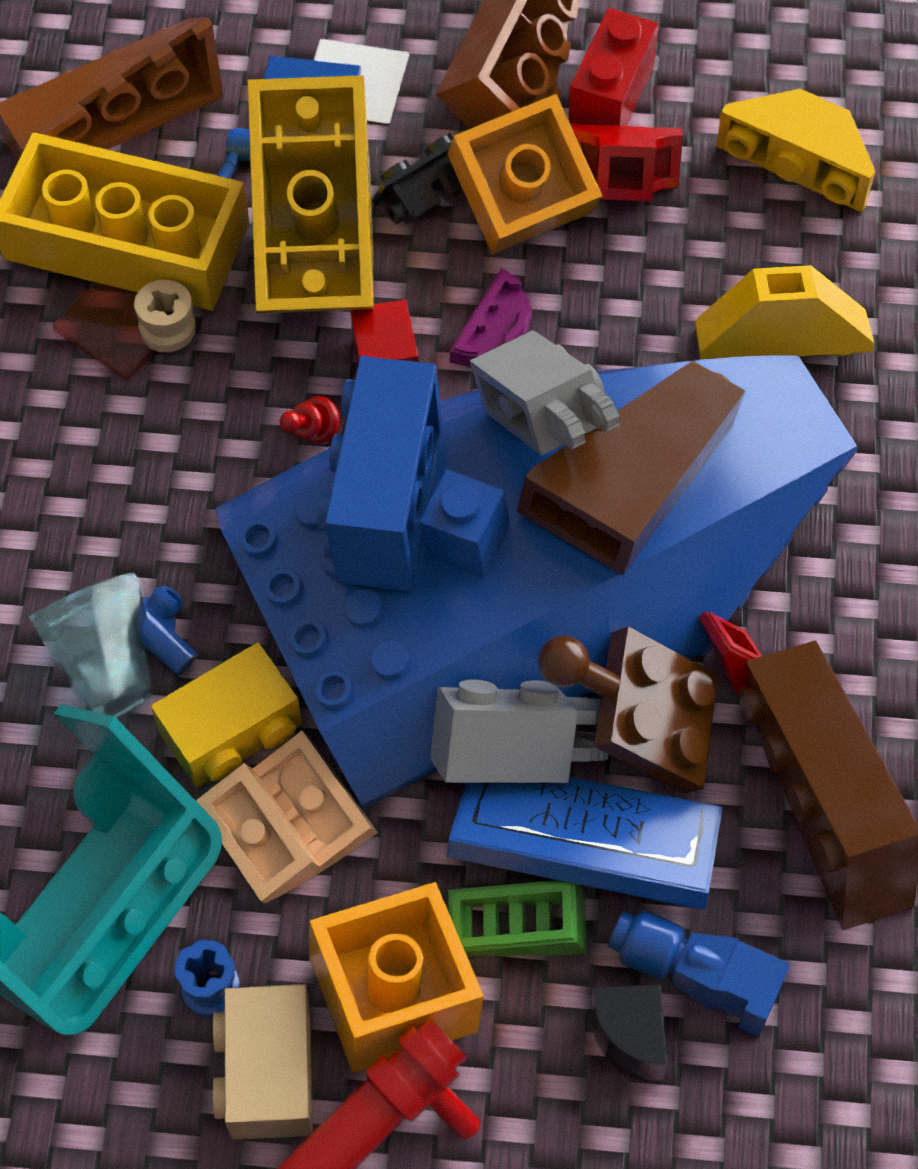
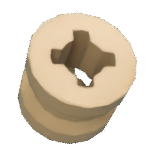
M159 279L146 284L135 297L134 308L139 321V333L142 341L150 349L158 352L177 351L188 345L195 335L196 323L192 313V298L188 289L181 283L173 280ZM163 311H172L173 313L166 315Z

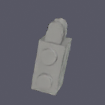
M534 330L470 360L485 413L541 456L562 445L567 446L571 450L586 443L585 434L596 428H601L602 432L605 431L607 433L620 426V415L610 396H607V393L604 392L603 383L596 370L590 364H583L568 354L560 344H553Z
M474 679L461 681L459 688L438 687L430 759L445 783H568L571 762L608 760L609 754L594 747L596 735L575 734L576 725H595L598 723L601 699L566 697L557 686L537 680L522 682L520 689H498L496 685L490 682Z

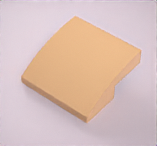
M300 731L253 769L243 763L196 800L218 824L223 846L263 903H267L308 881L378 833L311 737L304 731Z

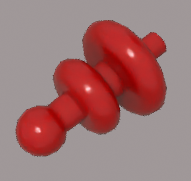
M313 396L307 401L296 405L292 411L284 412L280 417L279 424L282 430L294 433L298 438L308 440L317 445L327 444L333 439L334 434H337L339 431L340 413L336 405L329 398Z

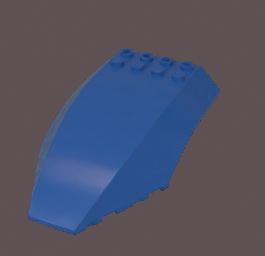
M798 355L746 356L695 360V362L707 369L724 375L733 384L746 390L732 428L694 477L624 575H621L517 512L525 476L534 466L563 448L564 445L541 456L485 413L478 390L440 401L443 432L430 500L446 469L505 490L510 527L485 577L429 557L422 537L412 592L338 583L333 559L325 558L324 556L326 529L319 528L317 523L321 492L323 489L332 490L336 472L330 471L331 448L215 508L221 531L309 711L363 809L437 771L430 759L438 687L459 688L461 681L471 679L490 682L496 685L498 689H520L522 682L531 680L548 682L539 671L538 655L545 642L559 635L572 636L581 641L588 651L589 660L606 669L611 633L628 626L687 659L700 655L703 658L707 656L712 649V645L699 620L700 615L704 611L707 613L711 612L728 621L736 609L740 610L751 596L752 587L760 577L768 573L793 539L792 533L811 507L819 504L828 491V484L837 473L844 470L857 452L856 443ZM691 361L600 370L596 372L603 383L604 392L607 393V396H610L618 411ZM579 683L569 687L557 686L566 697L586 698L596 693Z

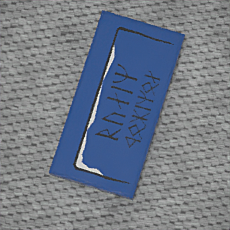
M570 776L568 783H466L448 840L447 857L705 910L723 807Z

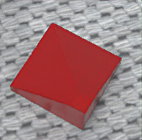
M704 611L700 615L699 620L734 692L739 696V690L745 688L746 661L761 657L762 654L746 630L711 612L707 613Z

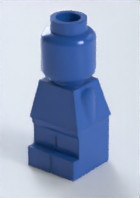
M646 910L639 912L636 916L623 911L608 945L609 948L620 952V961L625 966L659 981L666 979L668 975L673 976L671 985L708 1010L710 1008L720 1009L740 1018L741 1021L738 1028L757 1037L761 1035L790 967V963L738 940L739 938L691 933L689 940L685 939L683 927Z

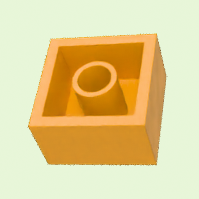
M557 94L453 136L447 155L491 254H495L592 213L602 197Z
M436 882L310 920L309 959L352 1073L367 1069L382 1054L389 1058L401 1046L397 1039L411 1025L418 1029L429 1017L451 1040L479 1031L484 996Z

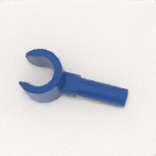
M234 128L228 133L226 157L217 176L229 179L237 170L240 161L251 162L249 129Z

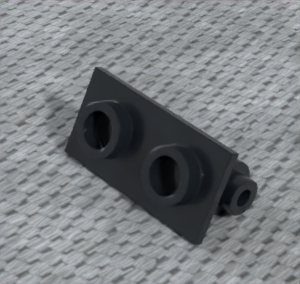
M451 133L431 143L424 150L426 157L411 166L407 160H402L387 169L379 177L382 183L372 198V202L375 205L387 198L390 203L385 206V209L393 223L399 224L403 221L406 224H410L416 218L438 206L441 200L431 187L435 183L438 184L447 199L463 191L447 155L453 139Z

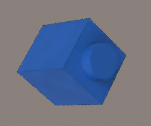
M446 469L419 521L427 555L485 577L510 527L505 490Z

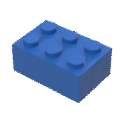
M360 356L356 379H346L343 387L341 413L342 417H347L344 434H334L331 443L330 471L336 472L332 490L323 489L319 499L317 523L319 528L326 529L324 556L325 558L333 559L338 583L412 592L423 537L419 521L429 504L443 432L436 364Z

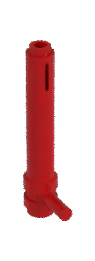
M430 1017L418 1029L411 1025L397 1039L401 1046L389 1058L382 1054L365 1070L367 1079L276 1169H356L405 1119L413 1122L428 1106L460 1138H471L479 1130L481 1121L448 1087L460 1075L456 1068L467 1056Z

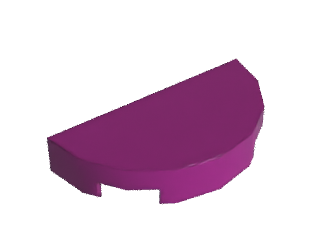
M500 269L450 349V363L471 367L470 360L530 331L532 309L528 297L522 290V283L518 278L506 270Z

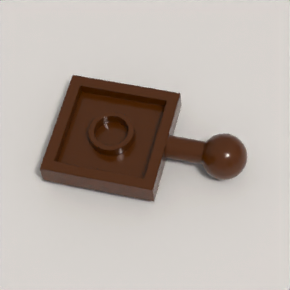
M629 626L611 633L606 669L590 661L584 644L572 636L559 635L545 642L539 651L538 667L546 681L559 687H569L579 683L602 695L594 743L595 748L684 793L704 789L718 682L717 674Z

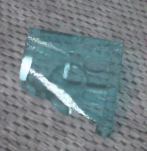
M134 572L88 586L28 616L32 628L63 671L68 685L85 710L116 718L152 697L150 674L146 661V647L142 644L138 635L139 606L141 604L140 595H142L140 581Z

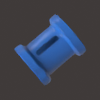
M214 940L197 941L192 946L184 948L175 961L174 974L177 981L181 984L184 1002L193 1013L201 1017L213 1018L215 1011H225V988L241 987L233 959L228 955L226 947ZM210 971H218L220 979L210 978L206 987H198L196 979L206 980Z

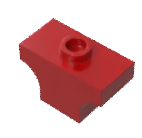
M572 124L573 132L602 194V200L652 202L654 192L668 188H679L683 140L682 128Z

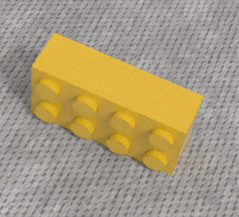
M32 132L0 198V251L3 260L137 293L150 282L159 279L173 280L181 283L188 289L194 307L213 311L250 224L244 182Z

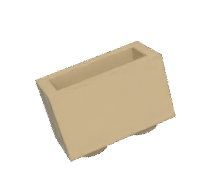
M306 984L225 988V1011H215L213 1013L215 1052H225V1077H214L213 1080L215 1119H225L232 1140L310 1136L313 1133L311 1018Z

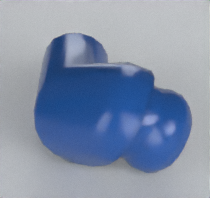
M158 586L153 590L151 597H145L139 606L138 635L142 644L176 676H180L196 661L198 653L175 633V614L182 609V598L172 588Z

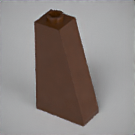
M692 360L619 409L620 426L607 433L605 431L602 432L601 428H596L585 434L586 443L573 450L564 446L534 466L525 476L517 512L621 575H624L694 477L732 428L746 390L733 384L724 375L713 372Z

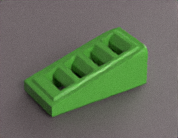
M551 880L449 890V915L467 956H560L587 953L585 892L579 884ZM509 906V934L500 935L499 907ZM526 906H536V932H526ZM553 906H562L563 929L553 930ZM472 907H483L484 936L473 937Z

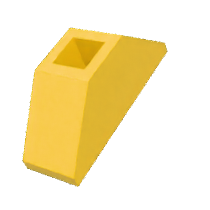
M802 89L729 103L722 109L716 147L727 151L737 159L747 160L767 169L786 181L798 183L820 193L834 203L844 204L859 212H863L868 202L875 169L850 110Z
M811 265L752 269L695 319V332L700 360L746 356H848L853 353L874 351V340L866 310Z

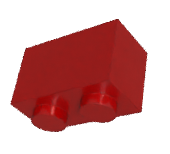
M607 9L570 85L568 121L571 127L572 124L627 126L655 66L658 22L615 9Z

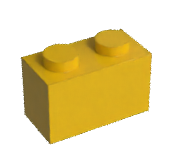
M259 642L150 705L159 734L196 788L209 780L212 782L223 780L241 766L244 759L263 748L273 749L284 744L293 736L296 728L302 725L298 697Z

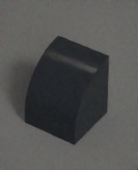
M661 985L593 988L590 1006L592 1030L604 1056L617 1069L628 1076L645 1082L663 1083L667 1068V1052Z

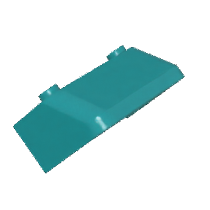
M61 704L54 715L93 754L78 774L74 785L75 804L81 814L93 825V828L16 925L0 913V996L42 1025L61 1034L75 1035L85 1031L95 1022L215 864L221 851L222 836L215 820L116 717Z

